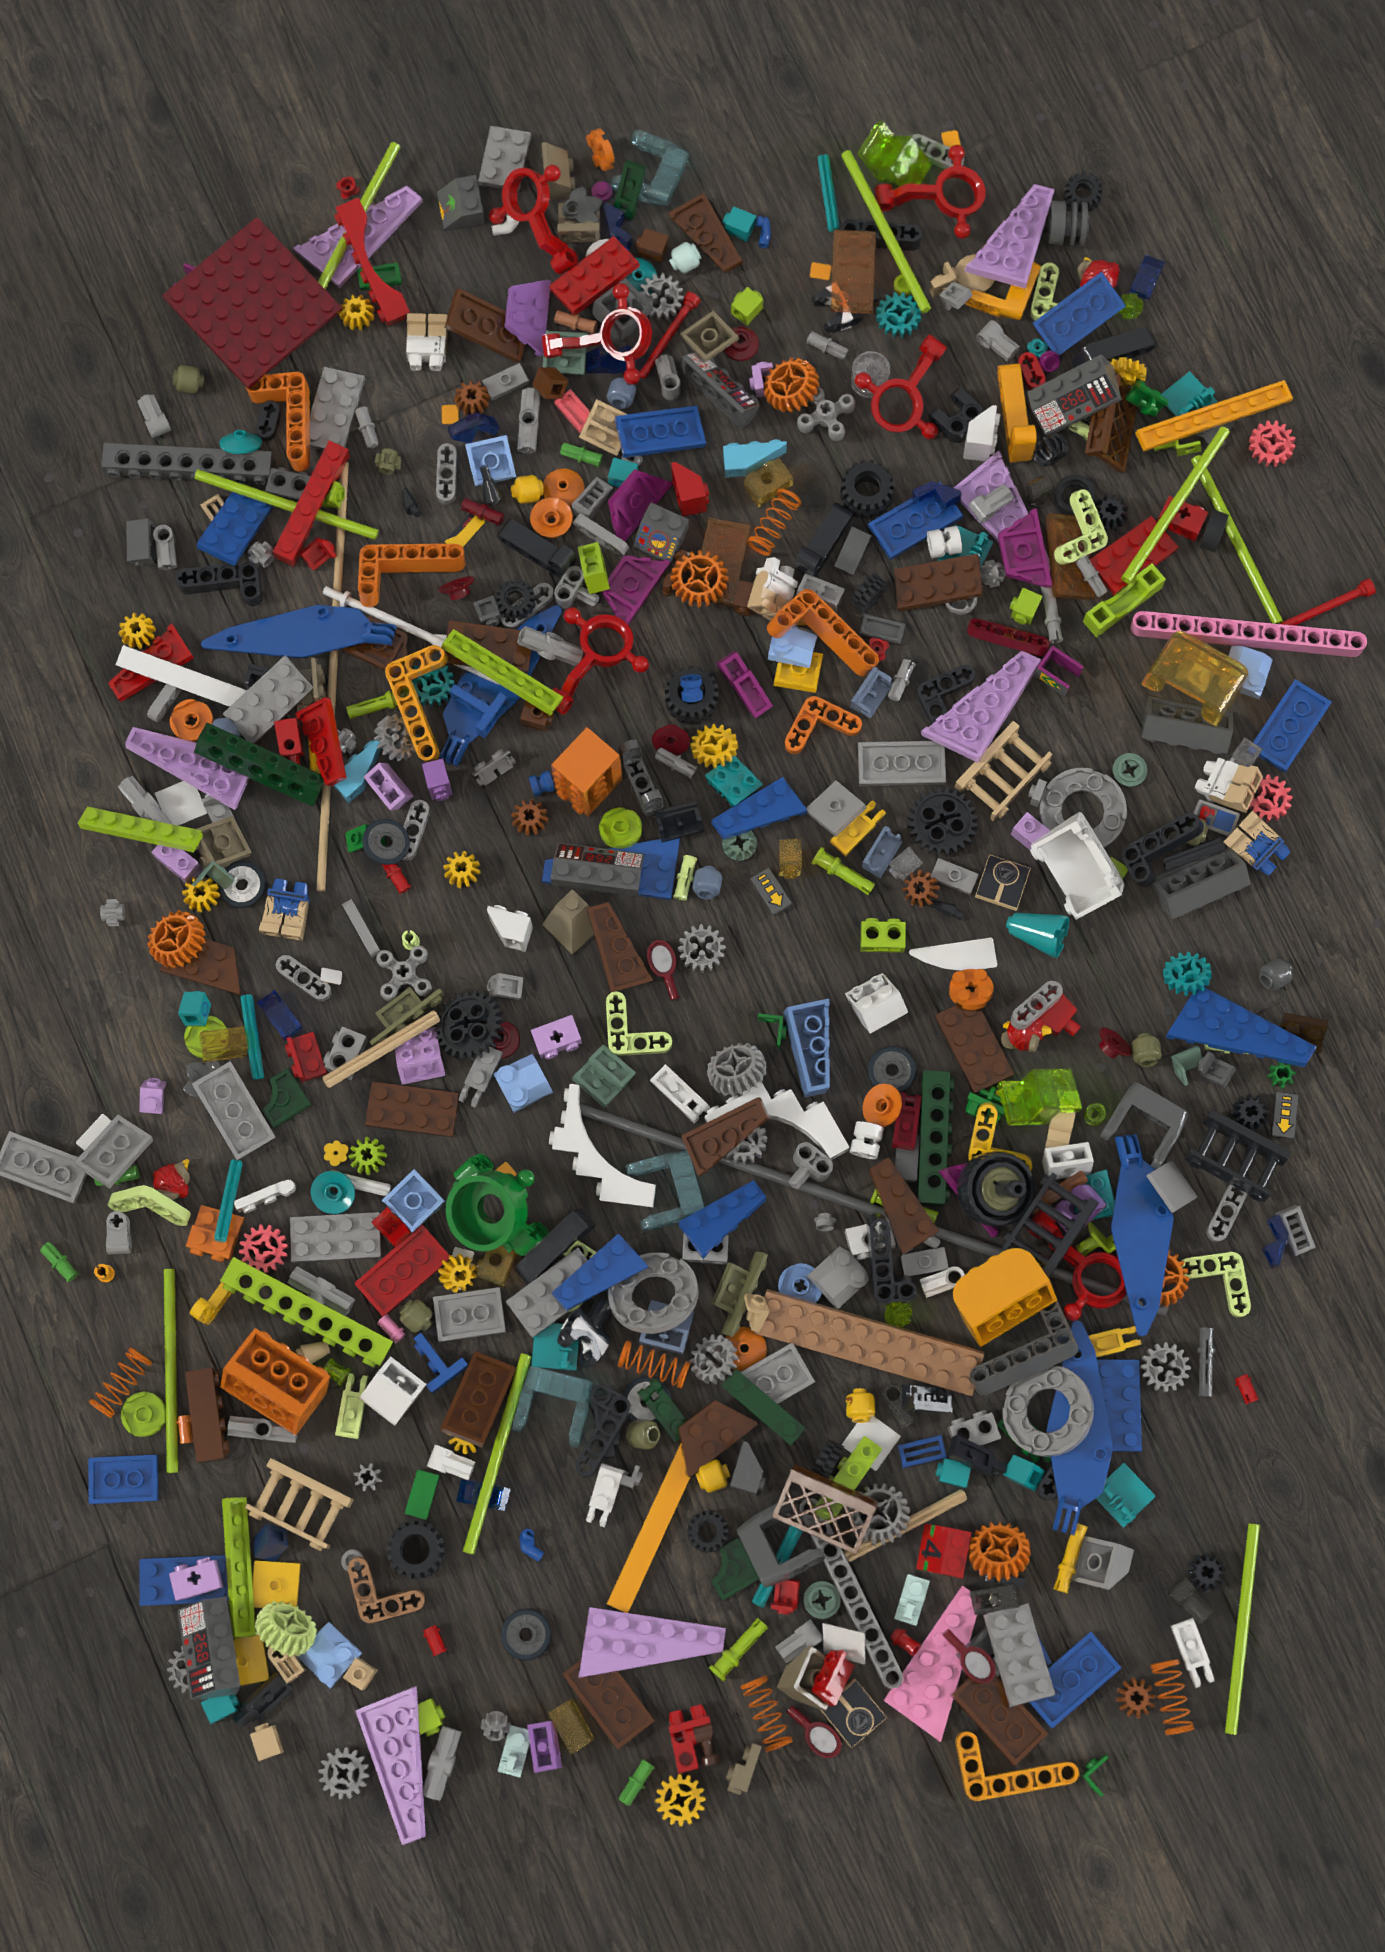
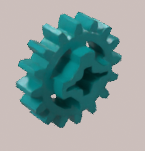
M894 292L892 298L886 295L885 301L880 300V307L876 309V314H878L876 315V322H880L879 329L885 328L886 335L892 332L893 338H895L896 334H900V337L903 338L905 332L911 335L912 329L917 330L918 323L921 321V316H919L921 311L917 308L916 301L912 302L913 296L910 295L908 298H905L904 292H902L901 296Z
M447 665L412 680L418 698L421 699V705L424 706L426 702H429L430 707H433L434 702H437L440 706L442 699L445 701L449 700L447 693L450 694V687H453L455 682L451 680L454 678L453 673H448L449 668ZM441 674L445 678V683H443V681L440 680ZM417 683L423 687L422 693L418 690Z
M1187 952L1186 956L1178 953V958L1171 956V962L1165 963V968L1163 969L1164 983L1168 984L1169 990L1175 988L1176 994L1183 991L1185 996L1188 995V992L1196 995V990L1199 989L1203 992L1204 985L1209 986L1210 963L1206 964L1205 957L1199 959L1198 953L1194 956H1191L1190 952Z

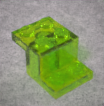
M877 121L857 153L878 181L895 182L899 187L905 184H920L932 166L931 161L912 136L893 135L884 121Z
M1071 1068L1032 1069L1021 1081H1001L997 1085L1008 1125L1048 1124L1058 1113L1079 1112L1082 1109Z

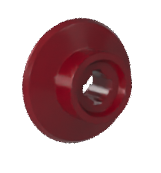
M738 326L732 328L739 336V339H742L744 342L742 344H739L737 341L723 350L724 353L735 361H746L752 358L759 348L758 336L747 327Z
M467 576L452 580L442 585L438 591L440 593H448L451 600L464 598L471 593L468 586L474 582V577Z
M669 724L657 729L653 733L652 745L657 751L659 748H663L674 755H680L689 748L690 738L679 726Z
M508 1021L500 1024L504 1031L498 1032V1035L504 1036V1041L496 1042L495 1039L494 1042L497 1046H489L503 1052L501 1059L513 1055L520 1044V1034L517 1028Z
M1106 1027L1100 1028L1099 1034L1102 1041L1099 1043V1047L1107 1056L1115 1059L1118 1055H1131L1130 1046L1119 1034Z

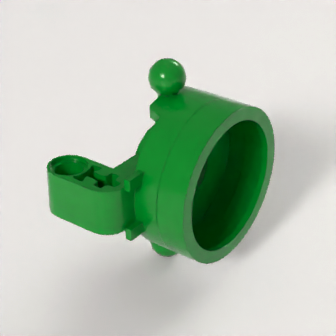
M477 1154L468 1158L454 1172V1177L457 1181L453 1183L454 1187L450 1191L446 1202V1218L453 1235L463 1245L476 1251H490L503 1246L508 1253L512 1250L521 1256L530 1253L549 1234L547 1228L540 1222L526 1224L528 1212L526 1198L528 1197V1192L525 1187L531 1186L535 1181L533 1172L527 1169L522 1170L516 1178L510 1173L504 1174L492 1170L493 1163L484 1154ZM488 1194L496 1195L504 1205V1215L500 1221L492 1220L484 1211V1199Z

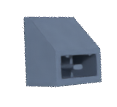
M651 1300L648 1311H659L669 1304ZM692 1311L685 1321L670 1330L653 1334L641 1333L639 1343L684 1355L695 1311Z

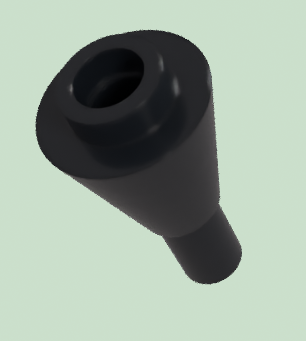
M488 465L481 466L483 502L489 505L498 504L504 496L494 479L491 478Z

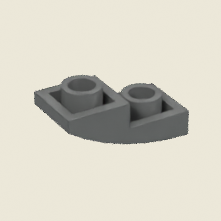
M851 527L834 566L854 575L871 535Z
M916 1135L914 1151L896 1148L895 1168L905 1182H917L920 1135Z

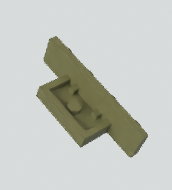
M411 987L406 989L375 1013L386 1029L370 1041L371 1045L375 1046L395 1032L403 1029L412 1019L416 1021L425 1014L424 1010L430 1006L432 1008L443 1000L441 998L444 996L443 991L439 988L425 1000L421 1001Z
M756 1251L747 1270L733 1263L727 1264L711 1302L712 1305L729 1313L721 1334L733 1337L738 1332L741 1325L740 1320L743 1313L747 1311L744 1296L746 1293L752 1294L756 1290L760 1273L766 1267L768 1254Z

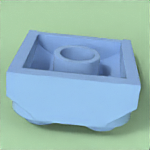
M507 435L465 444L475 486L483 485L480 467L488 465L491 478L495 482L516 477Z
M795 625L783 637H772L768 660L810 668L818 635L813 630Z
M1232 646L1218 685L1259 699L1266 684L1273 659L1262 652L1244 646Z
M533 1054L510 1065L503 1066L493 1073L514 1113L553 1093Z
M415 1169L382 1200L404 1222L411 1232H414L432 1214L438 1212L446 1202Z
M328 1622L316 1634L312 1647L305 1654H300L298 1658L320 1681L331 1689L346 1673L354 1659L361 1656L362 1652Z

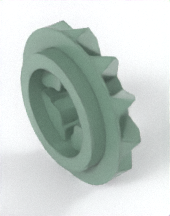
M1133 753L1119 756L1115 760L1112 769L1114 779L1120 785L1128 786V788L1138 786L1147 776L1146 762L1139 755ZM1126 765L1129 768H1136L1133 772L1134 776H1131L1129 773L1123 774L1126 771Z
M751 830L750 832L738 835L741 841H746L743 843V851H741L738 845H733L736 843L737 836L722 841L725 854L737 861L750 858L757 848V840Z
M815 1582L807 1588L804 1594V1606L808 1613L815 1618H829L837 1612L840 1606L839 1592L835 1586L828 1582ZM818 1590L821 1591L824 1597H832V1599H828L829 1601L825 1602V1610H823L821 1604H812V1601L819 1597Z

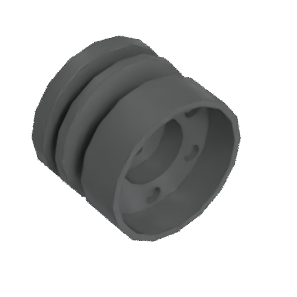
M1051 200L1048 216V245L1062 246L1065 236H1068L1070 246H1074L1075 237H1077L1078 246L1084 247L1090 221L1087 202H1081L1080 210L1077 211V202L1073 201L1070 211H1067L1065 201Z

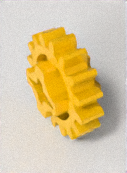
M1119 358L1118 361L1112 359V362H1110L1114 367L1115 373L1117 372L1121 375L1120 381L1126 386H1132L1137 380L1145 382L1147 370L1144 367L1145 364H1139V361L1127 360V358Z
M712 724L711 729L704 726L703 732L697 730V736L692 737L691 751L693 758H697L698 764L705 762V767H708L710 764H713L714 768L717 767V764H721L724 767L725 761L732 762V756L737 755L738 742L736 741V735L731 733L730 728L724 730V725L716 728L715 724Z
M679 1773L676 1780L671 1775L669 1776V1783L661 1782L664 1789H657L656 1791L661 1795V1798L655 1799V1802L661 1803L657 1811H664L665 1814L662 1819L665 1820L670 1817L671 1825L674 1824L675 1820L679 1821L680 1826L683 1825V1820H687L689 1824H692L691 1817L694 1816L698 1819L700 1816L697 1810H704V1807L700 1805V1802L706 1801V1797L700 1796L704 1789H697L696 1786L699 1781L690 1782V1775L686 1779H682V1775ZM678 1784L688 1785L692 1790H682ZM671 1788L672 1797L665 1802V1794ZM680 1793L681 1796L691 1795L684 1801V1806H681L679 1803L670 1805L676 1800V1794ZM696 1798V1805L690 1812L689 1802ZM677 1809L681 1811L682 1816L674 1815L669 1810Z

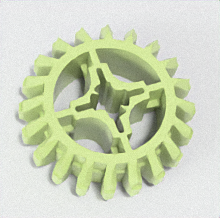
M273 1601L271 1604H266L262 1611L259 1612L255 1624L256 1634L261 1636L260 1641L265 1642L266 1647L279 1651L281 1655L286 1653L290 1657L293 1655L299 1657L300 1654H305L315 1642L317 1629L315 1628L316 1624L311 1621L312 1617L305 1614L306 1611H301L298 1609V1606L294 1607L290 1602L285 1604L283 1601L279 1603Z

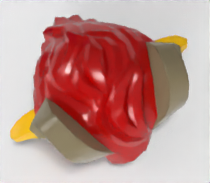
M1087 257L1084 258V261L1078 267V275L1081 279L1080 287L1102 272L1111 286L1115 288L1120 270L1118 268L1119 264L1104 260L1091 261Z
M1026 1011V1013L1022 1017L1018 1016L1017 1020L1025 1021V1018L1029 1013ZM1038 1018L1024 1030L1014 1028L1011 1021H1007L1003 1024V1028H1006L1007 1031L1002 1033L1001 1041L1005 1048L1035 1052L1043 1037L1052 1032L1051 1028L1044 1025L1041 1018Z
M185 1159L177 1164H168L155 1170L153 1173L154 1189L171 1200H175L178 1197L186 1198L190 1181L187 1170L189 1159Z

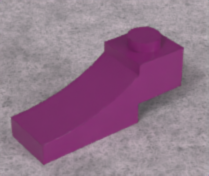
M731 652L715 663L753 718H757L773 707L753 673L747 669L737 652Z

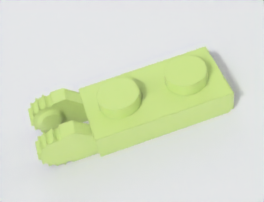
M349 1373L346 1388L343 1390L335 1435L359 1439L365 1402L359 1398L367 1388L368 1376H362L358 1393L352 1392L355 1377L354 1374Z

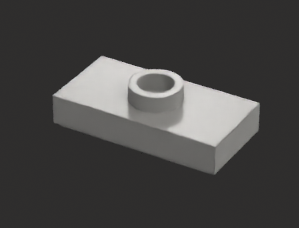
M520 363L482 380V383L487 387V393L490 394V399L493 401L529 384V380Z
M938 858L931 878L936 877L938 883L971 895L979 874Z
M945 1247L900 1255L903 1273L909 1277L949 1269Z

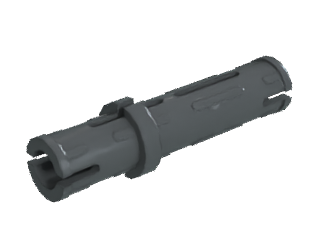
M1199 1328L1200 1345L1197 1348V1353H1199L1198 1396L1213 1397L1214 1328ZM1206 1341H1207V1360H1206ZM1207 1365V1378L1205 1383V1368Z

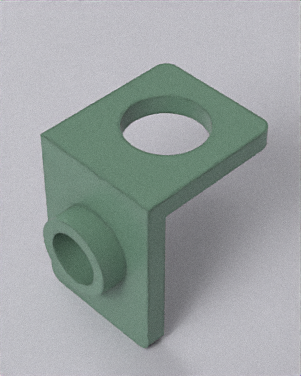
M212 861L203 869L192 883V886L195 887L206 874L223 889H227L235 879L223 867Z
M1198 1046L1171 1056L1175 1074L1185 1086L1188 1085L1185 1072L1197 1067L1202 1058Z

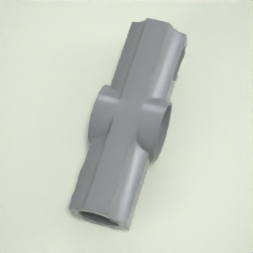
M535 388L522 390L517 450L523 454L536 452L540 393ZM526 419L534 420L532 423L524 422Z
M524 626L519 633L518 645L537 651L539 655L548 660L558 659L576 666L582 659L583 650L581 647L564 641L554 633L546 632L545 634L527 626Z
M133 776L127 777L121 782L118 788L131 802V806L141 818L172 824L168 817L160 810V806L149 792L146 793Z
M298 1266L293 1270L287 1282L297 1290L306 1293L308 1297L344 1316H347L355 1302V1299L336 1289V1286L321 1277L313 1276Z
M230 1416L228 1423V1436L296 1443L298 1433L295 1436L272 1420ZM265 1423L269 1426V1431L266 1435L260 1436L257 1432L258 1426Z
M442 1726L436 1748L431 1754L427 1767L429 1771L423 1787V1796L434 1800H441L447 1778L450 1777L456 1756L454 1755L462 1731Z

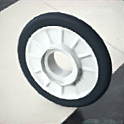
M236 862L225 869L235 879L227 889H223L218 884L219 893L227 904L237 908H246L256 904L262 898L266 888V880L260 868L249 862ZM242 879L248 882L247 888L245 890H238L236 888L237 882Z
M639 1377L633 1380L624 1390L623 1396L629 1400L632 1406L628 1417L631 1421L647 1419L654 1421L656 1424L659 1423L650 1410L640 1404L641 1398L637 1394L640 1389L648 1387L650 1385L649 1382L654 1377ZM655 1378L671 1399V1394L667 1386L663 1382L661 1383L659 1379ZM655 1392L651 1395V1397L653 1398V1400H655L658 1397V1395ZM622 1401V1407L625 1412L627 1410V1404Z

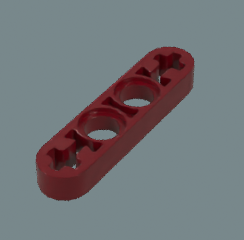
M978 618L971 619L967 628V633L971 637L1038 656L1046 655L1050 645L1049 640L1045 637Z

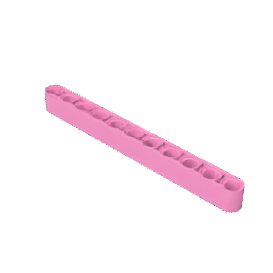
M1147 611L1136 613L1130 625L1131 632L1139 637L1346 657L1359 656L1367 645L1366 636L1363 633L1354 631ZM1143 621L1146 626L1140 627L1136 622ZM1158 623L1166 624L1167 629H1161ZM1186 625L1189 630L1182 631L1179 626ZM1201 627H1207L1210 633L1202 632ZM1228 629L1232 635H1225L1222 630ZM1249 631L1253 637H1246L1243 632ZM1265 633L1272 634L1274 639H1268ZM1291 635L1296 641H1289L1286 636ZM1308 637L1316 639L1317 643L1309 642ZM1329 640H1336L1338 642V646L1332 645ZM1351 642H1357L1360 648L1353 647Z

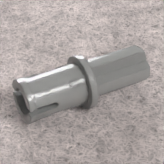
M811 331L806 343L819 348L824 354L827 352L840 359H844L848 353L847 348L833 342L830 337L825 338L814 331Z
M360 407L355 410V415L360 425L359 431L363 434L367 447L373 449L379 445L374 430L375 424L371 422L368 408Z
M1086 555L1076 561V565L1085 577L1084 581L1089 582L1098 597L1104 595L1107 589L1098 576L1099 571H1096L1088 556Z
M903 659L897 675H894V682L888 693V697L891 700L899 701L905 686L909 685V677L915 667L914 662L910 665L911 660Z
M659 748L655 755L656 760L671 767L672 771L676 770L690 779L697 769V766L681 759L680 755L676 756L663 748Z

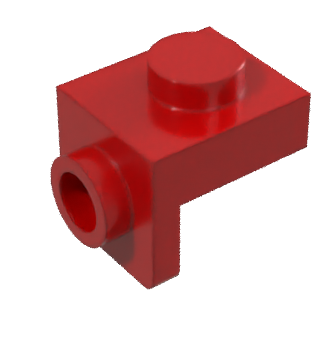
M319 537L299 553L313 571L329 557L334 559L337 556L333 551L335 549L333 544L328 539L324 540Z
M388 1207L371 1222L394 1247L411 1233L404 1222Z
M789 1579L775 1584L774 1602L771 1603V1609L777 1610L779 1614H790L797 1609L800 1580Z

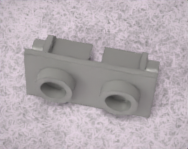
M500 749L491 755L492 760L487 763L482 761L474 767L475 771L471 775H478L479 778L476 781L480 787L482 785L486 786L498 778L494 772L496 768L500 775L514 767L513 765L516 761L512 756H507L511 753L509 750L503 751Z

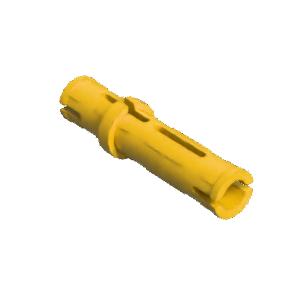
M1077 1524L1075 1536L1070 1535L1062 1563L1058 1566L1060 1570L1053 1588L1054 1590L1068 1593L1072 1576L1076 1573V1562L1088 1527Z

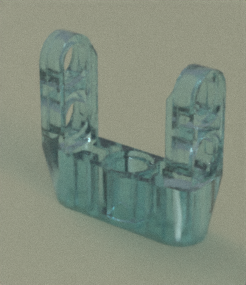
M635 130L631 141L638 149L663 158L651 185L642 183L638 200L668 206L687 165L689 153L668 140L641 130ZM621 175L613 176L610 186L615 191H618Z
M688 1151L667 1153L625 1166L627 1175L636 1176L670 1167L679 1199V1208L650 1215L640 1221L642 1231L677 1223L704 1208Z
M530 1366L521 1391L512 1431L522 1432L523 1427L527 1423L535 1392L577 1402L569 1431V1446L578 1448L590 1404L593 1382Z

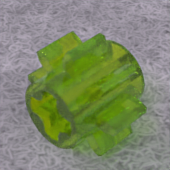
M1137 293L1123 294L1121 300L1126 307L1120 310L1119 314H1123V319L1132 320V318H1138V315L1143 310L1142 300L1137 299Z
M892 1302L886 1305L887 1310L884 1316L888 1324L904 1327L906 1324L911 1323L909 1318L912 1316V1310L908 1303Z

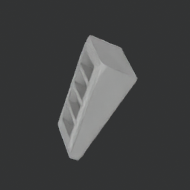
M596 477L572 503V514L575 516L582 514L591 520L612 493L614 487ZM595 487H598L599 489L604 491L603 494L596 490Z
M1293 1205L1275 1213L1294 1256L1316 1248L1300 1206ZM1292 1214L1295 1215V1217L1292 1219H1286L1287 1216H1290ZM1298 1222L1299 1226L1290 1229V1225ZM1302 1231V1235L1293 1237V1234ZM1306 1239L1307 1243L1297 1247V1242Z

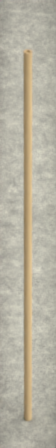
M348 462L339 477V483L345 490V498L337 512V516L345 519ZM337 527L335 548L337 556L335 557L333 589L342 593L345 530ZM333 599L332 606L341 607L340 601ZM338 649L330 651L327 698H331L334 717ZM325 783L322 787L316 889L318 892H325L331 786H327Z

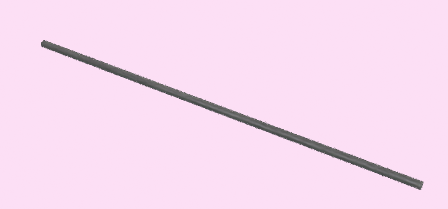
M579 1103L582 1116L688 1152L680 1137ZM725 1156L718 1162L793 1188L789 1184V1179L792 1176L747 1160L745 1165H743L742 1160H738L735 1164L734 1157L727 1159ZM805 1181L797 1189L869 1215L881 1213L888 1219L883 1207ZM936 1226L939 1232L934 1236L939 1239L991 1257L1005 1251V1249ZM1057 1267L1051 1277L1072 1284L1073 1273ZM1081 1276L1082 1283L1087 1290L1105 1296L1118 1290L1116 1287ZM1126 1293L1122 1302L1129 1304L1128 1296ZM1161 1303L1157 1314L1166 1316L1169 1306L1164 1307Z

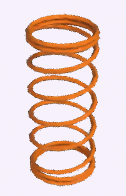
M778 489V498L771 501L773 508L766 509L767 517H762L760 519L761 526L754 529L756 536L749 537V546L760 554L771 555V548H775V545L769 540L759 537L756 529L762 528L771 536L778 539L781 538L774 530L764 527L762 524L763 519H769L779 528L787 529L782 522L770 518L767 513L768 510L773 509L782 517L792 520L788 513L775 508L773 501L780 500L788 508L795 511L801 505L800 498L786 489ZM780 492L790 495L798 503L786 499ZM751 541L759 543L769 552L759 549Z
M626 1340L618 1367L622 1368L626 1360L625 1368L629 1370L639 1354L637 1373L640 1374L651 1357L648 1372L649 1378L654 1376L662 1362L660 1381L662 1383L674 1365L671 1384L675 1386L678 1382L677 1387L682 1389L690 1367V1361H686L674 1383L678 1360L675 1357L662 1380L666 1353L662 1355L654 1372L650 1375L655 1351L652 1349L639 1372L643 1345H640L630 1366L627 1367L632 1342Z
M132 1347L128 1349L130 1353L126 1352L125 1355L142 1373L123 1363L118 1362V1365L135 1383L110 1372V1375L127 1393L102 1382L120 1403L95 1392V1395L111 1410L109 1411L92 1398L89 1400L92 1406L109 1418H112L115 1412L101 1397L114 1404L122 1405L121 1399L110 1388L124 1395H130L129 1390L116 1377L129 1384L137 1385L135 1378L125 1368L139 1375H145L144 1370L131 1357L148 1366L153 1364L148 1358Z
M1178 1659L1150 1665L1151 1669H1154L1152 1671L1154 1674L1179 1673L1173 1677L1156 1682L1155 1686H1182L1158 1695L1157 1698H1185L1182 1701L1161 1708L1160 1711H1188L1163 1721V1724H1190L1167 1729L1164 1731L1166 1735L1188 1732L1195 1729L1190 1721H1172L1189 1714V1709H1167L1181 1704L1188 1699L1186 1696H1165L1183 1689L1185 1685L1181 1683L1160 1684L1177 1678L1182 1674L1180 1671H1158L1180 1664Z
M765 1675L740 1687L741 1690L752 1687L744 1692V1696L770 1691L748 1705V1708L774 1703L752 1718L757 1720L779 1715L757 1730L762 1732L784 1727L762 1741L763 1744L779 1741L765 1747V1752H770L791 1743L793 1740H791L792 1737L790 1736L769 1740L787 1728L785 1724L764 1728L779 1719L782 1713L778 1712L758 1717L778 1703L777 1701H768L753 1705L773 1692V1689H764L748 1693L768 1680Z

